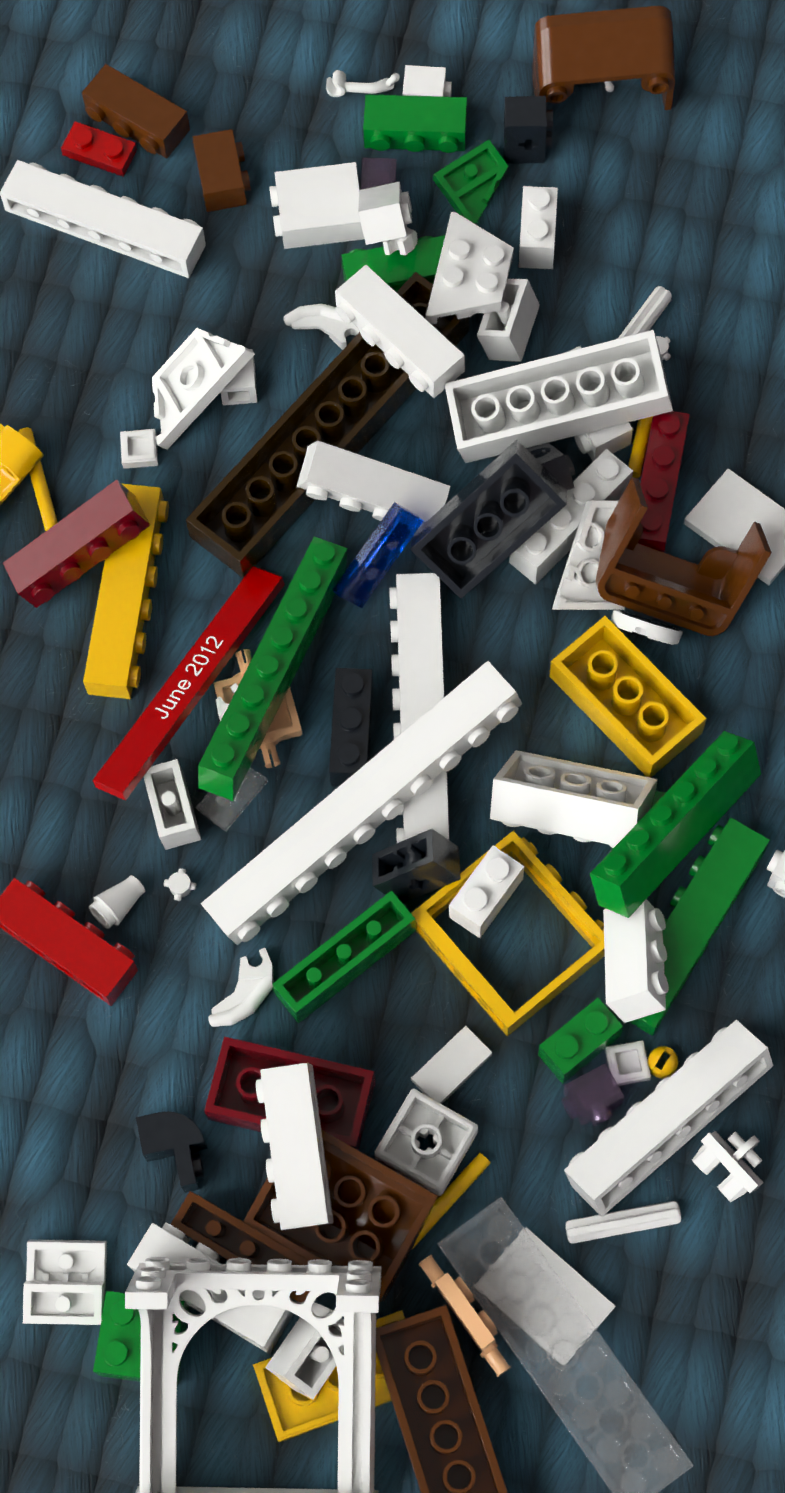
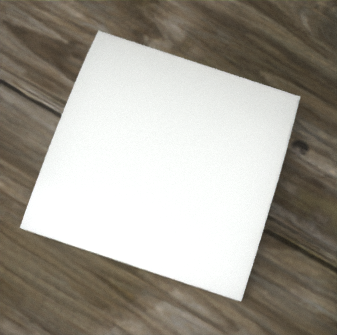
M31 1239L27 1241V1272L23 1290V1323L101 1325L105 1300L107 1241Z

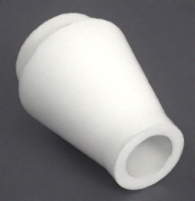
M130 875L126 880L93 897L94 902L89 906V909L95 919L105 928L109 929L113 924L118 926L138 898L145 893V889L137 878Z

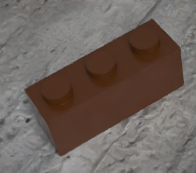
M107 64L101 68L82 91L85 111L93 120L107 123L120 136L134 139L151 154L157 153L167 159L190 131L186 110Z

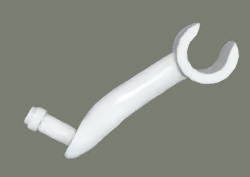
M336 70L333 73V78H327L326 90L333 97L343 96L346 92L382 93L392 90L394 83L400 79L398 73H393L390 78H384L373 83L346 82V74L343 71Z

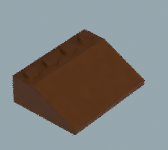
M321 1129L333 1223L281 1230L280 1222L274 1223L272 1217L271 1199L277 1197L275 1182L269 1183L268 1177L243 1222L308 1261L324 1259L332 1261V1266H348V1262L353 1260H367L373 1262V1266H381L379 1302L385 1301L404 1267L438 1196Z

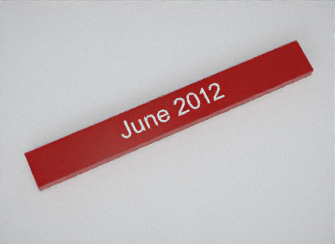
M252 566L92 781L96 788L125 801L284 587L285 584L281 576Z

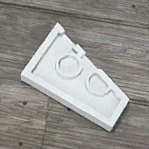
M586 501L554 600L553 610H625L623 606L604 600L600 596L596 585V575L606 524L619 501Z

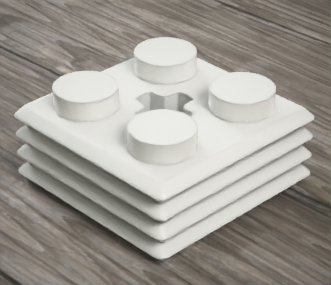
M411 1089L376 1148L375 1158L429 1191L441 1196L478 1133V1125L418 1090ZM428 1134L433 1135L435 1148L428 1147L425 1151L421 1150L420 1142L417 1138L419 1136L426 1138Z

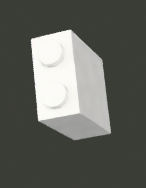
M356 162L274 172L276 186H269L272 207L279 206L280 215L273 216L276 237L283 236L284 249L364 239L358 214L359 183Z

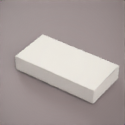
M465 1026L411 1077V1081L426 1096L442 1104L492 1056V1051Z

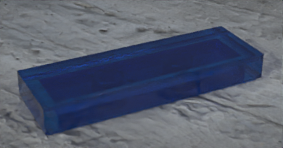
M394 502L338 581L333 591L339 597L363 608L424 520L417 514Z

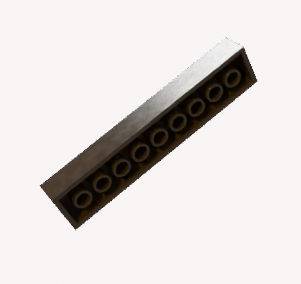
M415 272L396 293L426 319L433 284ZM456 314L437 318V324H432V326L456 346L469 332V317L457 319ZM359 332L188 516L186 523L190 538L244 578L252 566H255L316 500L306 495L307 490L297 487L307 447L316 441H321L358 454L417 389L410 381L409 375L401 367L399 369L394 368L386 359L384 352L377 345L371 346Z

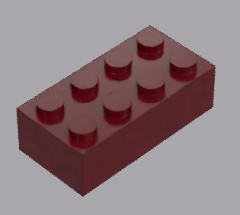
M224 1036L204 1112L208 1120L261 1132V1119H266L265 1104L258 1102L256 1093V1080L261 1079L260 1070L309 1063L313 1065L321 1129L359 1150L376 1082L375 1073L371 1070Z

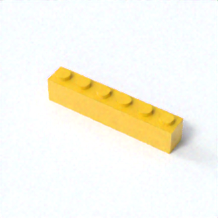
M122 484L135 495L150 526L105 559L83 683L88 695L131 699L133 687L138 688L140 683L141 668L137 666L138 654H144L146 648V633L142 631L144 620L149 621L151 618L152 600L148 599L150 587L155 588L157 584L158 568L154 566L155 556L162 553L163 534L159 532L161 522H167L169 502L164 501L162 490L159 487Z

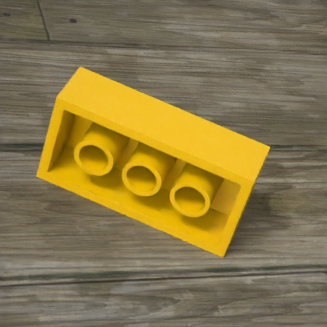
M606 616L602 617L551 660L549 677L646 777L651 778L703 733L707 718Z

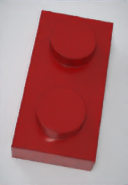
M75 121L61 147V151L65 157L124 177L137 151L136 142Z

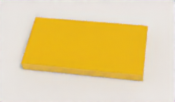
M401 1310L377 1319L376 1328L405 1319L403 1311ZM377 1353L375 1407L392 1401ZM271 1358L253 1364L278 1442L338 1421L339 1382L337 1367H335L312 1400L290 1388L265 1368Z

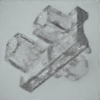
M250 767L233 801L208 792L196 806L197 811L226 832L267 784L268 780Z

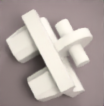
M714 1131L708 1133L701 1140L704 1145L698 1150L692 1161L706 1175L720 1163L727 1168L731 1174L717 1187L732 1202L747 1192L752 1193L764 1183L742 1160L745 1158L754 1168L762 1162V1159L753 1150L760 1141L754 1135L745 1142L735 1131L727 1139L737 1149L735 1152Z

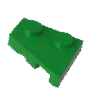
M487 140L434 173L433 181L456 213L477 224L505 176L508 165L491 141Z

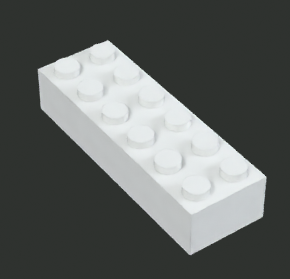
M654 330L445 383L456 445L465 463L500 455L516 440L525 448L673 411L660 349Z

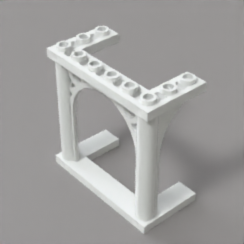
M150 1257L145 1260V1263H139L125 1291V1309H138L141 1320L139 1486L135 1493H379V1490H374L376 1313L379 1311L381 1266H373V1262L367 1260H353L348 1262V1266H332V1261L324 1259L310 1260L308 1265H291L292 1261L288 1259H271L267 1261V1265L251 1264V1260L245 1258L228 1259L227 1264H210V1259L200 1257L189 1258L186 1260V1263H170V1259L166 1257ZM185 1290H191L199 1294L204 1300L205 1311L199 1315L189 1313L181 1304L180 1294ZM209 1290L218 1294L225 1290L227 1299L224 1301H214ZM263 1290L265 1295L262 1298H256L253 1295V1291ZM293 1291H296V1295L310 1291L304 1302H294L290 1298V1294ZM330 1292L335 1294L336 1308L334 1311L323 1317L316 1316L312 1311V1304L315 1299L323 1293ZM269 1305L285 1309L300 1316L323 1337L334 1357L339 1382L338 1489L176 1487L178 1369L187 1344L206 1322L216 1315L236 1307ZM173 1314L181 1321L188 1323L187 1330L180 1333L175 1332L179 1321H173ZM344 1316V1324L339 1323L342 1335L331 1333L329 1325L336 1323ZM173 1342L176 1343V1344H178L177 1347H176V1349H175L174 1351H173ZM342 1345H344V1353H342L339 1348Z

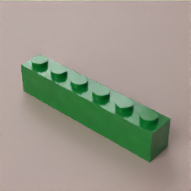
M723 731L590 872L599 906L627 918L639 908L761 775L754 741Z
M731 817L725 827L718 824L707 843L712 846L706 858L701 855L698 856L689 871V875L693 879L687 889L683 886L678 888L669 904L674 907V910L668 919L664 918L666 928L662 930L663 944L667 952V960L664 961V975L669 987L668 993H665L666 1010L629 1021L631 1024L651 1036L654 1035L765 853L770 841L768 838Z

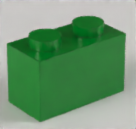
M596 998L541 1043L538 1056L560 1082L564 1084L604 1051L606 1047L621 1037L623 1025L599 998Z

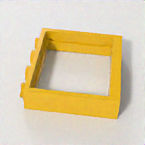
M514 831L498 842L495 847L524 866V871L592 947L514 1012L434 920L449 907L451 901L487 852L460 873V880L441 888L411 913L416 919V932L506 1036H509L605 956L604 923L599 919L595 922L585 912L587 906L582 898L574 891L569 894L560 884L562 878L557 870L550 864L544 866L536 857L538 851L532 842L529 843L524 837L520 839Z

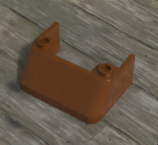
M648 6L550 15L541 18L536 22L534 28L532 78L535 96H546V102L556 104L565 101L571 96L574 84L640 78L642 88L652 94H662L664 110H671L675 86L671 11L664 6Z
M632 477L606 524L596 575V585L600 596L611 603L703 635L715 636L721 634L730 625L772 553L761 524L753 522L738 550L725 546L714 547L705 553L699 565L639 544L638 541L643 533L641 519L648 507L639 479Z

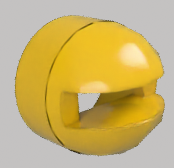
M666 1046L654 1048L647 1059L650 1073L657 1078L664 1079L672 1076L678 1067L676 1052ZM663 1053H667L670 1057L661 1070L656 1067V1064Z

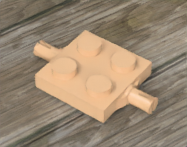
M243 649L246 663H244L241 650L235 653L240 669L239 673L232 678L213 683L217 698L220 696L227 704L230 703L234 695L230 687L235 683L239 686L252 660L249 649ZM290 687L259 748L262 751L266 768H272L269 754L272 755L274 767L281 763L277 754L276 744L282 740L302 735Z
M432 1255L426 1257L418 1265L431 1281V1286L433 1288L437 1287L439 1293L482 1352L480 1356L486 1359L497 1377L501 1376L511 1366H509L497 1348L498 1345L494 1338L498 1334L496 1326L484 1310L478 1314L471 1306V1303L475 1301L473 1294L460 1276L453 1280L448 1272L445 1274Z

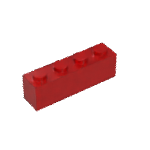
M14 878L0 895V928L112 1006L138 972L137 966L132 960L135 955L118 942L114 947L102 939L105 934L90 922H86L83 926L74 920L75 913L60 901L53 905L43 897L46 893L33 882L28 880L24 885Z

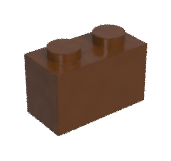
M229 129L192 136L206 211L211 212L247 205L245 191H251L247 170H240L239 163L245 162L242 142H235L233 130Z

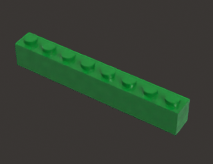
M315 536L313 537L198 765L199 789L231 801L234 800L346 573V547Z

